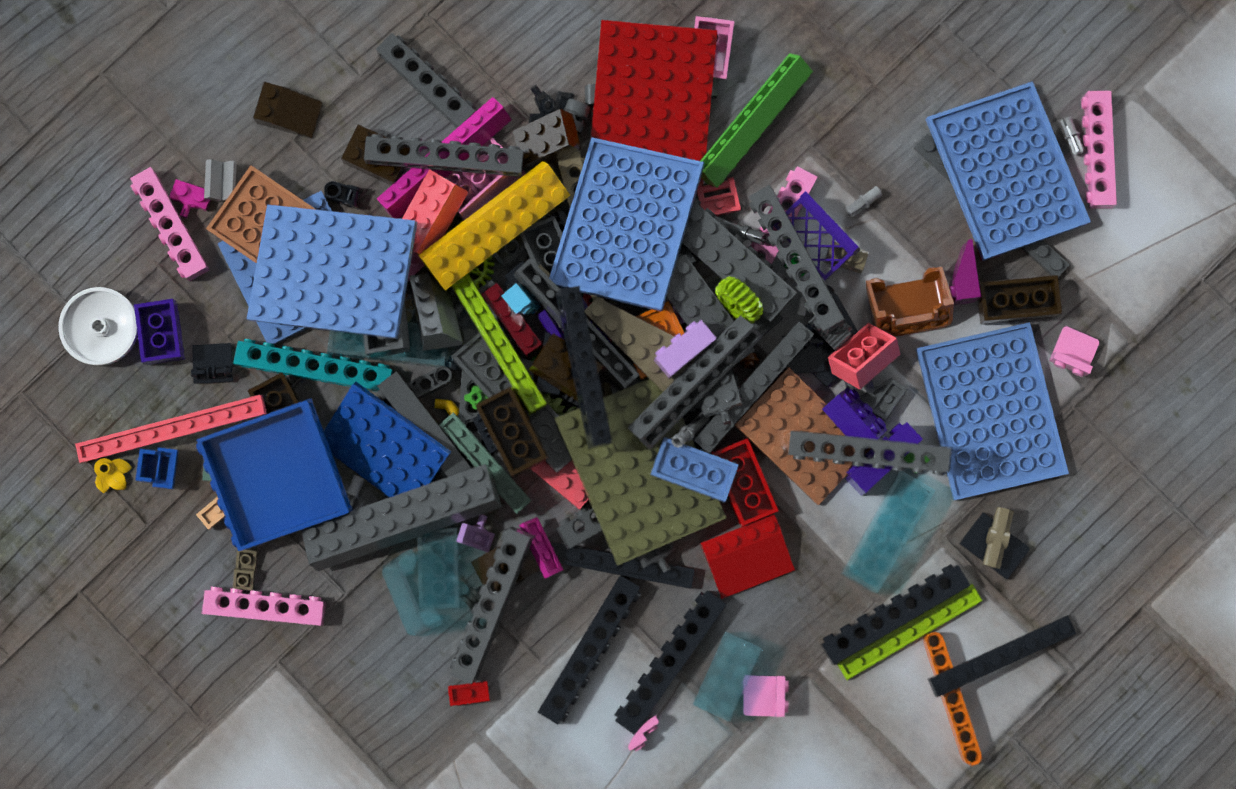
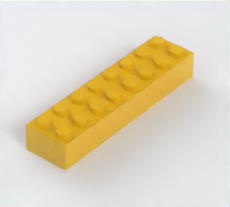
M542 161L418 256L440 286L447 290L571 195L549 164Z

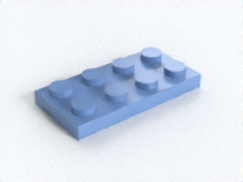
M664 437L650 475L713 499L726 502L738 464L685 444L677 448L672 444L671 439Z

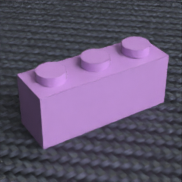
M702 320L698 323L693 321L685 328L687 330L685 334L681 336L679 333L671 340L672 344L669 347L663 346L655 353L657 356L654 361L668 378L673 376L716 340V337Z

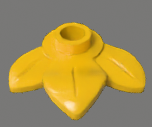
M107 458L99 459L94 465V471L97 475L95 480L96 487L102 493H105L109 487L116 490H125L126 479L123 474L132 469L131 465L120 458L112 461ZM101 465H107L108 470L106 472L101 471Z

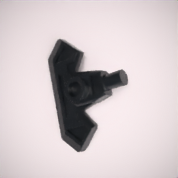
M537 85L532 86L530 90L535 95L534 101L540 113L530 114L529 123L559 109L564 110L568 99L574 100V94L558 91L556 100H554L545 91H541Z

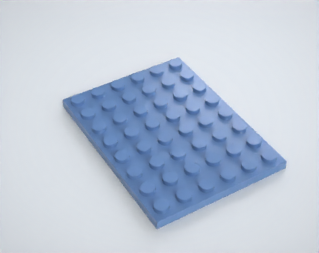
M1033 82L961 105L925 119L983 261L1091 223Z
M591 137L549 277L552 282L560 288L580 286L581 293L662 312L704 168V162Z
M267 204L247 320L398 339L417 222L415 220Z
M1030 322L916 348L939 445L952 447L950 471L946 473L953 501L1069 474Z

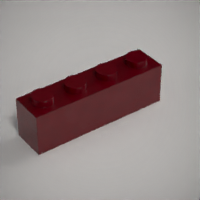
M496 283L481 295L525 357L530 360L540 353L543 345L520 314H515L502 298L504 292Z

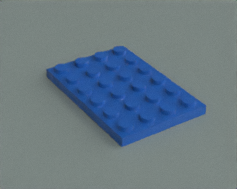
M358 382L353 383L324 430L332 455L389 497L430 484L451 453L450 450Z

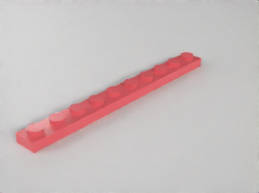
M257 395L75 444L79 463H85L266 415L267 412L263 395Z

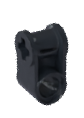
M335 181L328 182L325 185L324 193L329 201L358 209L359 205L357 203L363 189ZM333 187L339 190L335 196L328 194V191Z

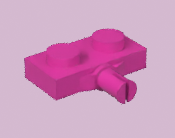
M177 179L169 196L170 199L178 201L183 205L179 216L187 218L191 208L207 211L211 201L204 198V188Z

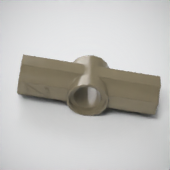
M996 507L992 527L989 528L986 538L987 547L982 565L1000 569L1004 549L1007 548L1010 539L1009 529L1014 511Z

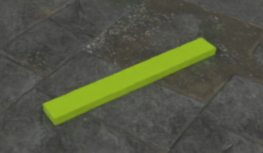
M469 274L465 275L453 284L452 288L515 389L529 415L547 406V402Z
M970 584L969 587L837 663L845 679L848 680L983 600L974 585Z

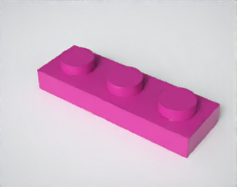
M538 517L520 524L521 530L534 535L530 549L544 578L546 579L563 571Z

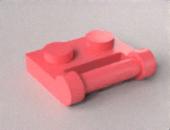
M733 177L727 178L717 188L711 185H698L696 193L698 200L701 202L700 206L704 210L708 208L716 216L741 211ZM726 188L730 189L729 193L704 198V193Z

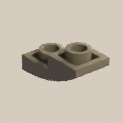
M247 548L241 551L237 549L233 589L253 591L258 549Z

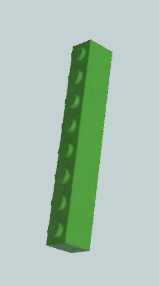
M791 53L787 55L701 159V162H704L701 178L706 184L717 188L724 182L726 176L737 166L740 159L748 153L750 147L760 138L764 130L772 124L773 119L784 109L787 102L795 96L801 85L808 80L813 71L801 56Z

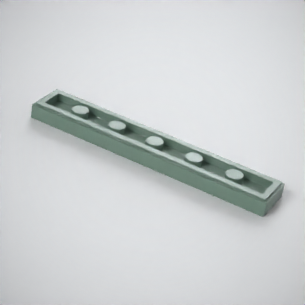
M454 412L439 424L441 429L475 467L486 464L494 475L498 493L516 514L531 502L530 498Z

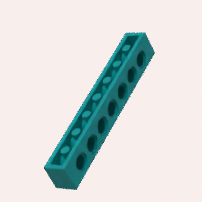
M244 339V342L238 341L233 364L239 367L277 374L283 372L288 376L351 387L353 383L358 382L368 391L377 392L379 390L378 385L394 373L392 369H389L390 366L385 364H378L377 367L370 365L371 362L359 360V363L351 362V358L340 356V359H334L331 354L321 353L318 356L313 355V351L305 349L297 352L294 351L293 347L282 346V349L275 348V344L263 342V345L255 344L256 341L251 339ZM260 350L261 357L254 360L252 358L253 352ZM274 354H280L281 356L278 363H272L271 361ZM298 357L300 359L299 365L292 367L290 364L291 360ZM318 361V369L310 370L311 362ZM334 364L338 365L337 373L330 374L329 367ZM351 368H356L358 371L357 375L353 378L348 377V371ZM376 372L377 378L374 381H368V373Z

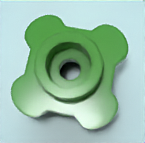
M477 386L472 387V391L464 396V400L469 402L475 410H477L476 404L487 399Z

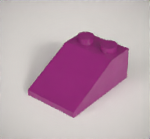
M968 239L962 246L949 283L954 305L975 303L981 297L972 239Z

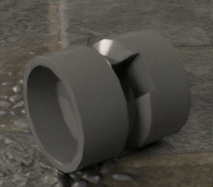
M568 99L564 111L573 114L577 134L580 135L585 125L583 120H587L591 108L577 100Z

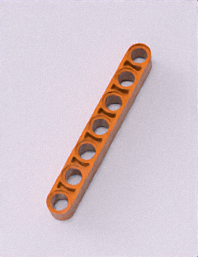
M937 632L927 633L924 636L923 643L935 676L953 666L942 635ZM933 635L938 639V644L935 647L929 644V638ZM939 654L944 657V663L941 666H938L935 662V658ZM959 687L942 695L941 698L962 761L969 765H977L982 759V754ZM950 693H955L957 696V700L953 704H950L948 701ZM957 712H961L963 715V720L960 723H956L954 720V715ZM964 731L969 733V740L966 742H962L960 739V735ZM973 750L976 757L973 761H968L967 753Z

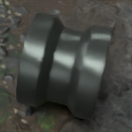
M473 586L469 588L466 594L460 596L472 610L481 598Z

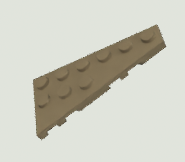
M597 298L585 309L586 316L662 392L704 352L699 353L678 372L668 378L654 359L657 356L655 353L663 346L669 347L672 344L671 340L675 336L600 298Z

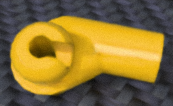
M435 399L434 408L445 409L449 415L454 412L459 418V408L453 401Z

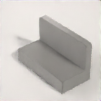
M213 159L206 160L204 198L217 202L226 201L236 185V161L220 162Z

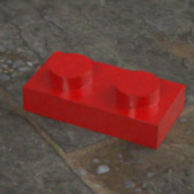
M488 681L448 686L450 706L490 701Z

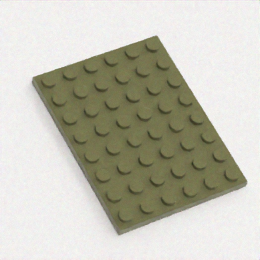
M650 379L603 398L613 441L609 446L588 450L580 408L554 419L617 565L726 519L719 500L650 475L662 439L666 437L673 440L672 437L679 433V429L686 426L682 417L650 450L628 429L663 393ZM693 440L684 443L696 449Z

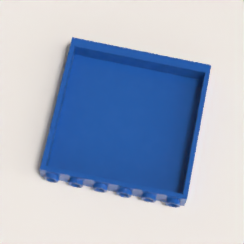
M311 398L197 439V450L203 456L205 461L203 463L204 469L211 477V488L217 493L218 506L224 512L226 517L224 518L225 525L230 529L232 544L235 548L237 547L238 551L344 515L353 510Z

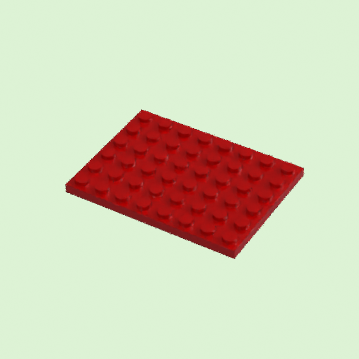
M601 20L591 137L701 161L706 155L717 30ZM700 178L699 184L703 186L704 180Z

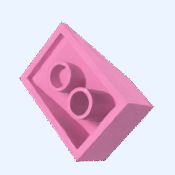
M696 16L694 28L717 30L713 78L726 79L734 21Z

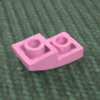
M655 715L648 719L632 737L628 745L630 751L634 749L636 752L645 746L644 742L647 740L643 733L646 731L649 734L658 728L656 724L659 721Z

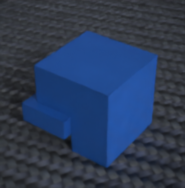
M158 448L157 451L140 449L135 480L153 484L152 487L174 489L179 450Z

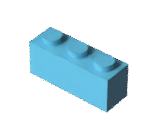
M521 283L514 284L502 295V298L515 314L529 315L532 313L533 315L541 309L540 303Z

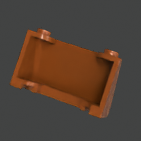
M943 267L927 269L921 280L886 286L884 280L879 278L866 281L873 324L894 337L944 328L953 321L954 302Z

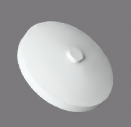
M95 287L77 293L67 302L60 315L59 335L63 346L70 355L85 364L103 366L117 362L129 353L138 336L133 305L122 294L109 288Z

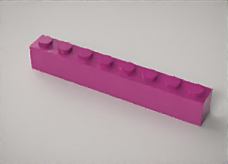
M492 97L447 136L442 143L458 141L461 142V145L479 143L483 146L512 119L505 108ZM443 151L440 153L439 157L442 159H446L449 157L450 153L448 151ZM461 153L459 155V159L462 161L469 158L468 153ZM411 168L377 198L378 202L392 218L400 219L405 214L429 169ZM432 170L445 178L453 172Z

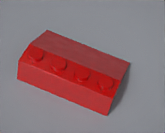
M775 514L700 543L721 599L795 570Z

